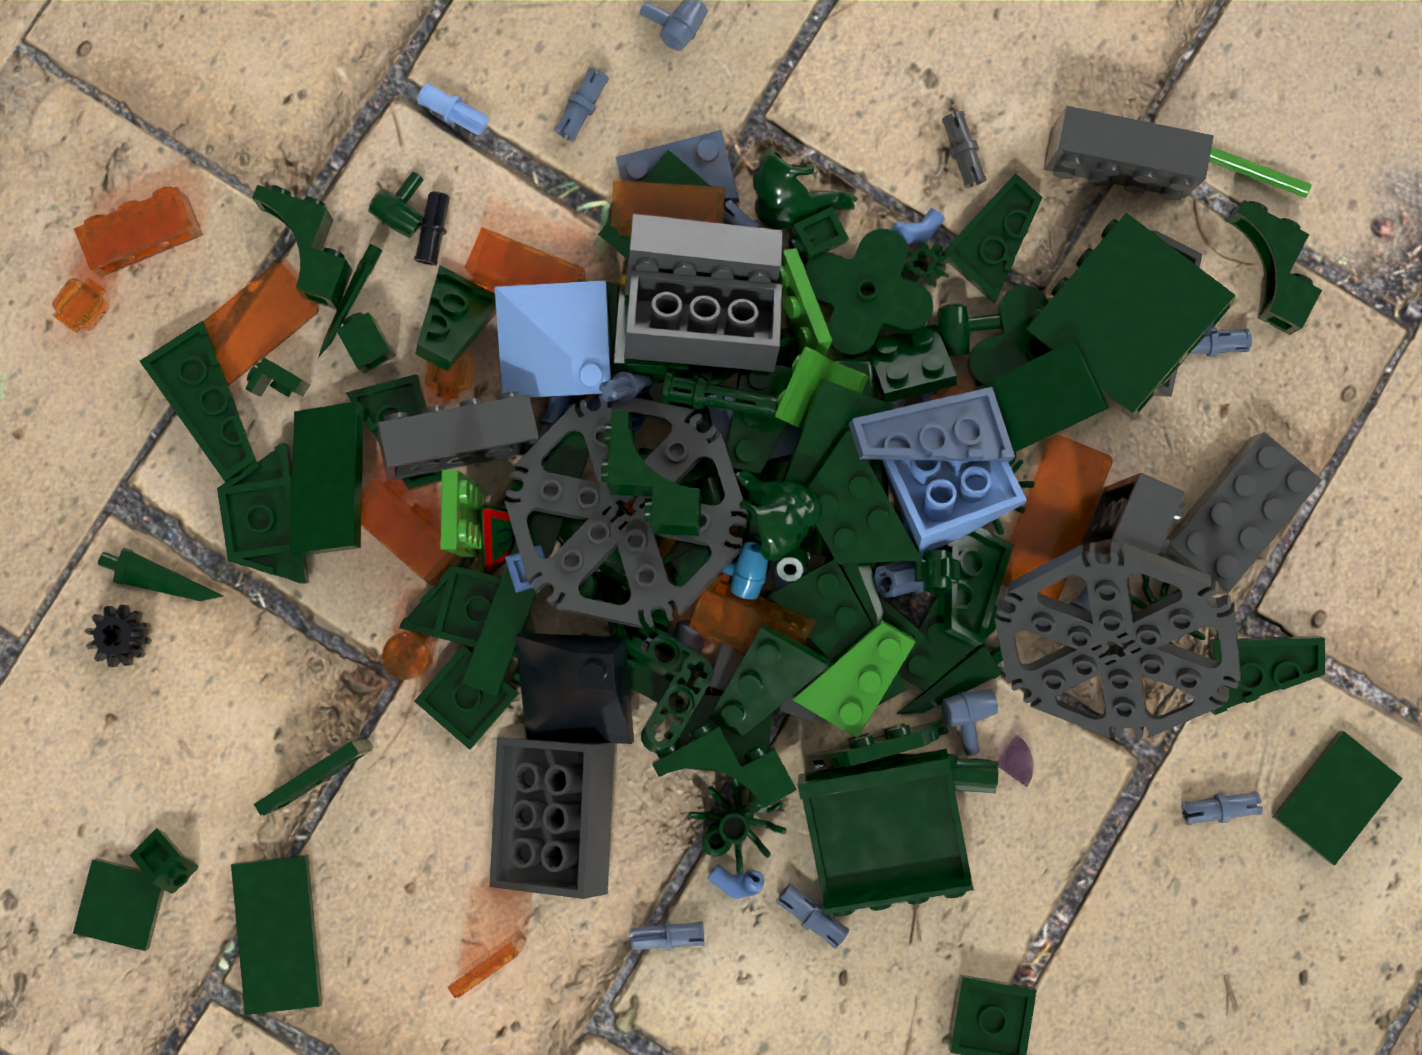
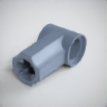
M920 554L921 558L918 560H923V554ZM902 561L876 567L874 580L877 591L883 598H892L911 592V595L925 592L923 591V582H915V561Z

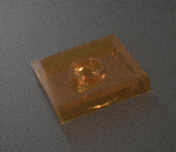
M517 930L458 972L447 987L453 997H461L516 958L527 940L521 930Z

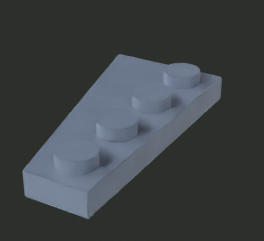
M992 387L857 417L848 423L859 459L1010 462L1015 458Z

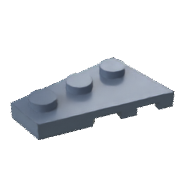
M721 130L616 157L625 195L632 194L666 151L669 150L724 197L723 200L728 201L732 199L734 202H739Z

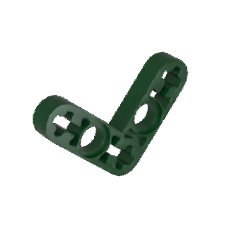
M640 617L643 629L618 623L614 628L612 636L625 637L630 627L635 629L637 632L632 641L626 638L627 655L637 659L641 664L670 681L641 732V741L644 747L653 753H664L678 740L713 677V667L705 657L656 626L649 627L646 621ZM648 637L651 638L652 641L646 650H643L641 647ZM654 647H667L672 654V660L668 663L659 661L654 655ZM697 668L700 671L698 673L699 678L689 689L684 684L689 679L691 670ZM669 696H681L686 702V711L682 713L673 711L668 704ZM665 719L670 721L671 723L664 732L665 738L657 741L654 738L656 735L655 731Z

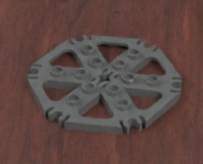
M601 394L599 395L601 407L597 411H590L585 400L580 401V409L583 416L580 418L577 415L576 406L573 404L514 465L516 470H524L528 473L524 474L521 471L511 472V478L514 481L522 482L523 487L517 492L506 490L508 499L520 503L505 501L527 581L531 586L533 581L538 578L532 587L537 593L542 591L545 586H552L554 588L552 595L546 600L551 606L558 604L564 595L565 597L562 602L555 607L558 611L642 629L640 613H644L646 623L649 627H653L652 614L655 610H664L668 620L672 621L674 613L670 604L675 603L680 617L740 553V549H731L726 544L736 548L742 547L743 539L732 536L730 531L736 526L747 528V520L741 516L732 517V515L748 517L746 509H741L739 506L743 498L722 434L714 440L718 433L714 425L705 433L698 432L697 427L703 422V416L700 413L695 415L694 409L670 404L666 405L639 398H634L627 402L614 400L613 408H610L608 402L602 399ZM613 410L628 411L629 414L663 419L670 423L672 427L671 433L644 460L661 477L678 484L702 458H709L714 461L725 497L716 506L702 504L700 536L653 534L650 522L644 521L645 499H652V497L611 495L606 484L607 482L601 481L602 460L609 459L610 446H605L604 444L605 424L612 423ZM573 431L579 432L585 438L598 482L546 472L542 467V461L568 433ZM631 501H635L632 506L635 513L632 516L625 513L618 517L620 513L618 504L620 502L629 504ZM532 511L586 521L552 557L545 559L536 554L527 524V518ZM655 536L708 546L711 549V557L685 585L674 586L668 581ZM618 547L631 589L629 601L623 605H616L581 596L579 587Z
M1111 542V551L1107 555L1098 553L1096 543H1090L1088 557L1084 553V544L1010 582V586L1005 589L1004 600L1011 603L1001 600L998 602L994 618L1007 684L1012 681L1011 689L1015 691L1022 687L1027 688L1024 691L1023 701L1031 703L1030 707L1111 738L1112 727H1115L1114 733L1117 739H1122L1123 729L1125 728L1134 729L1137 739H1142L1144 726L1147 728L1148 738L1208 713L1223 706V701H1228L1229 688L1224 685L1236 689L1238 687V680L1241 681L1235 603L1231 604V596L1226 594L1219 598L1212 597L1218 594L1219 583L1216 580L1211 581L1210 575L1124 542L1122 550L1124 556L1119 555L1120 548L1117 542ZM1136 573L1145 574L1176 586L1180 591L1134 613L1129 577ZM1068 576H1080L1087 584L1091 613L1039 592ZM1201 627H1212L1220 635L1222 659L1221 661H1215L1169 642ZM1019 631H1030L1066 646L1030 664H1022L1018 656L1015 634ZM1110 641H1114L1116 644L1111 646ZM1124 643V647H1120L1117 644ZM1101 674L1106 712L1103 715H1090L1080 709L1062 704L1057 700L1056 696ZM1142 675L1188 692L1194 697V700L1163 715H1152L1146 707Z

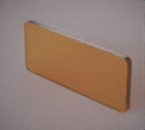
M282 263L273 264L203 321L228 386L319 312L316 303L301 297L296 290L298 281Z
M1054 435L1050 438L1033 480L1035 486L1030 488L1026 498L1027 501L1023 506L1026 511L1024 514L1020 513L1009 543L1014 546L1001 585L1009 587L1010 582L1080 546L1113 463L1110 455L1061 435ZM1067 577L1041 590L1039 593L1059 600Z

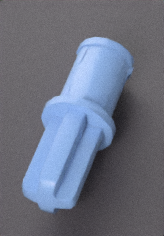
M426 83L422 87L417 99L418 104L444 117L445 122L451 123L453 121L476 135H480L486 130L489 122L488 116L463 103L460 96L452 97L432 86L431 83Z

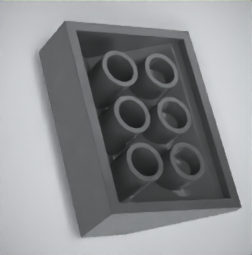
M497 738L489 887L580 899L608 894L615 743Z

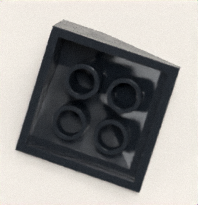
M518 633L516 635L526 739L633 744L634 732L626 637Z

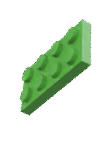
M442 470L440 549L461 557H478V549H481L479 509L485 505V491L480 490L479 484L459 470Z

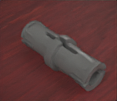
M964 111L955 112L956 117L954 119L951 113L942 118V123L945 126L952 146L950 150L951 157L957 160L964 181V187L971 188L974 186V182H976V185H980L987 178L984 175L976 152L979 149L976 140H972Z

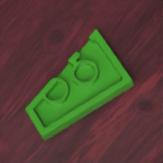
M797 248L783 250L777 284H782L781 297L789 330L794 337L797 356L802 354L803 349L808 347L826 356L832 343V338Z
M882 620L849 648L834 664L820 673L806 688L799 691L792 700L858 738L916 640Z

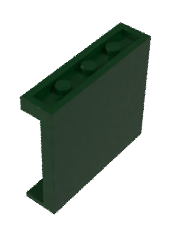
M1125 213L1119 221L1113 219L1105 227L1101 234L1103 240L1094 250L1088 248L1081 255L1076 263L1078 269L1069 279L1063 277L1056 284L1051 292V295L1054 297L1045 307L1038 306L1032 312L1026 322L1029 325L1026 331L1031 340L1036 339L1050 351L1077 339L1101 391L1120 405L1121 411L1133 420L1234 305L1236 295L1128 213Z
M947 749L799 774L797 786L800 799H803L823 898L824 915L833 913L834 916L842 917L854 913L857 909L869 907L871 910L879 911L891 907L894 903L906 901L908 904H921L928 901L930 897L942 895L946 898H958L964 896L967 891L974 890Z

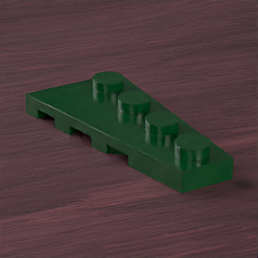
M203 321L140 360L144 369L225 482L235 478L243 472V469L257 461Z
M834 558L803 574L797 581L788 582L769 593L771 598L833 664L849 648L873 629L870 620ZM898 672L878 705L908 690Z

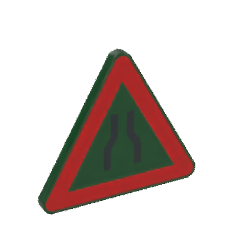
M483 505L479 509L482 569L486 574H491L506 562L505 556L511 555L516 539L507 509Z

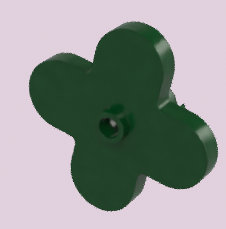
M876 229L867 233L860 241L853 259H847L831 253H823L811 258L804 267L818 304L833 309L828 324V331L832 338L830 346L842 357L859 358L869 353L876 343L880 330L884 328L904 334H911L922 330L931 319L933 299L929 291L922 285L901 277L907 259V246L903 238L892 230ZM871 290L874 292V294H872L871 296H865L861 293V291Z
M1029 285L1016 286L1010 289L1000 300L997 313L1000 315L1002 334L980 341L972 349L968 357L967 366L969 374L980 386L1038 358L1030 352L1032 345L1040 350L1041 356L1050 352L1048 348L1036 339L1031 340L1026 331V328L1029 326L1026 322L1032 312L1038 306L1045 307L1048 304L1047 298L1039 289Z

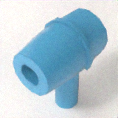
M745 542L737 562L732 561L722 571L732 576L730 591L737 597L743 599L758 598L762 585L767 579L766 572L769 560H765L760 554L761 544ZM711 551L707 553L704 564L710 559Z

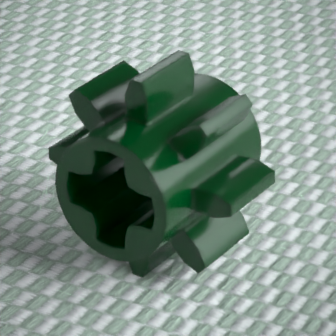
M920 241V249L914 253L907 251V255L910 257V265L906 266L904 271L916 274L913 282L921 285L926 279L928 285L935 288L937 279L942 276L949 277L945 270L946 264L950 263L952 258L945 255L940 256L943 250L942 245L935 243L930 250L927 243ZM927 258L933 259V263L928 265V271L923 270L922 266L928 264Z
M928 550L923 552V560L915 561V582H923V591L946 593L952 590V583H959L960 561H952V553L950 551Z

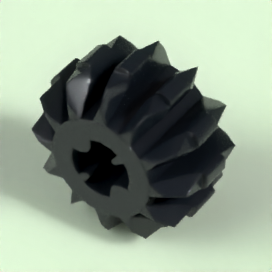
M119 605L117 610L113 606H106L103 610L104 616L94 614L91 617L96 628H86L85 633L93 635L94 640L88 642L85 647L87 649H98L94 656L96 661L99 662L107 659L109 667H118L120 662L124 666H131L134 662L133 656L143 658L146 655L140 645L151 644L152 639L150 637H143V632L149 630L151 625L145 622L139 623L143 615L141 611L134 610L130 613L128 605ZM116 629L122 630L119 633V637L122 639L121 642H116L118 639V635L115 633Z

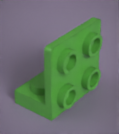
M805 347L802 354L796 357L792 365V377L787 389L783 390L778 397L775 417L802 429L821 378L862 393L869 376L834 362L817 351Z

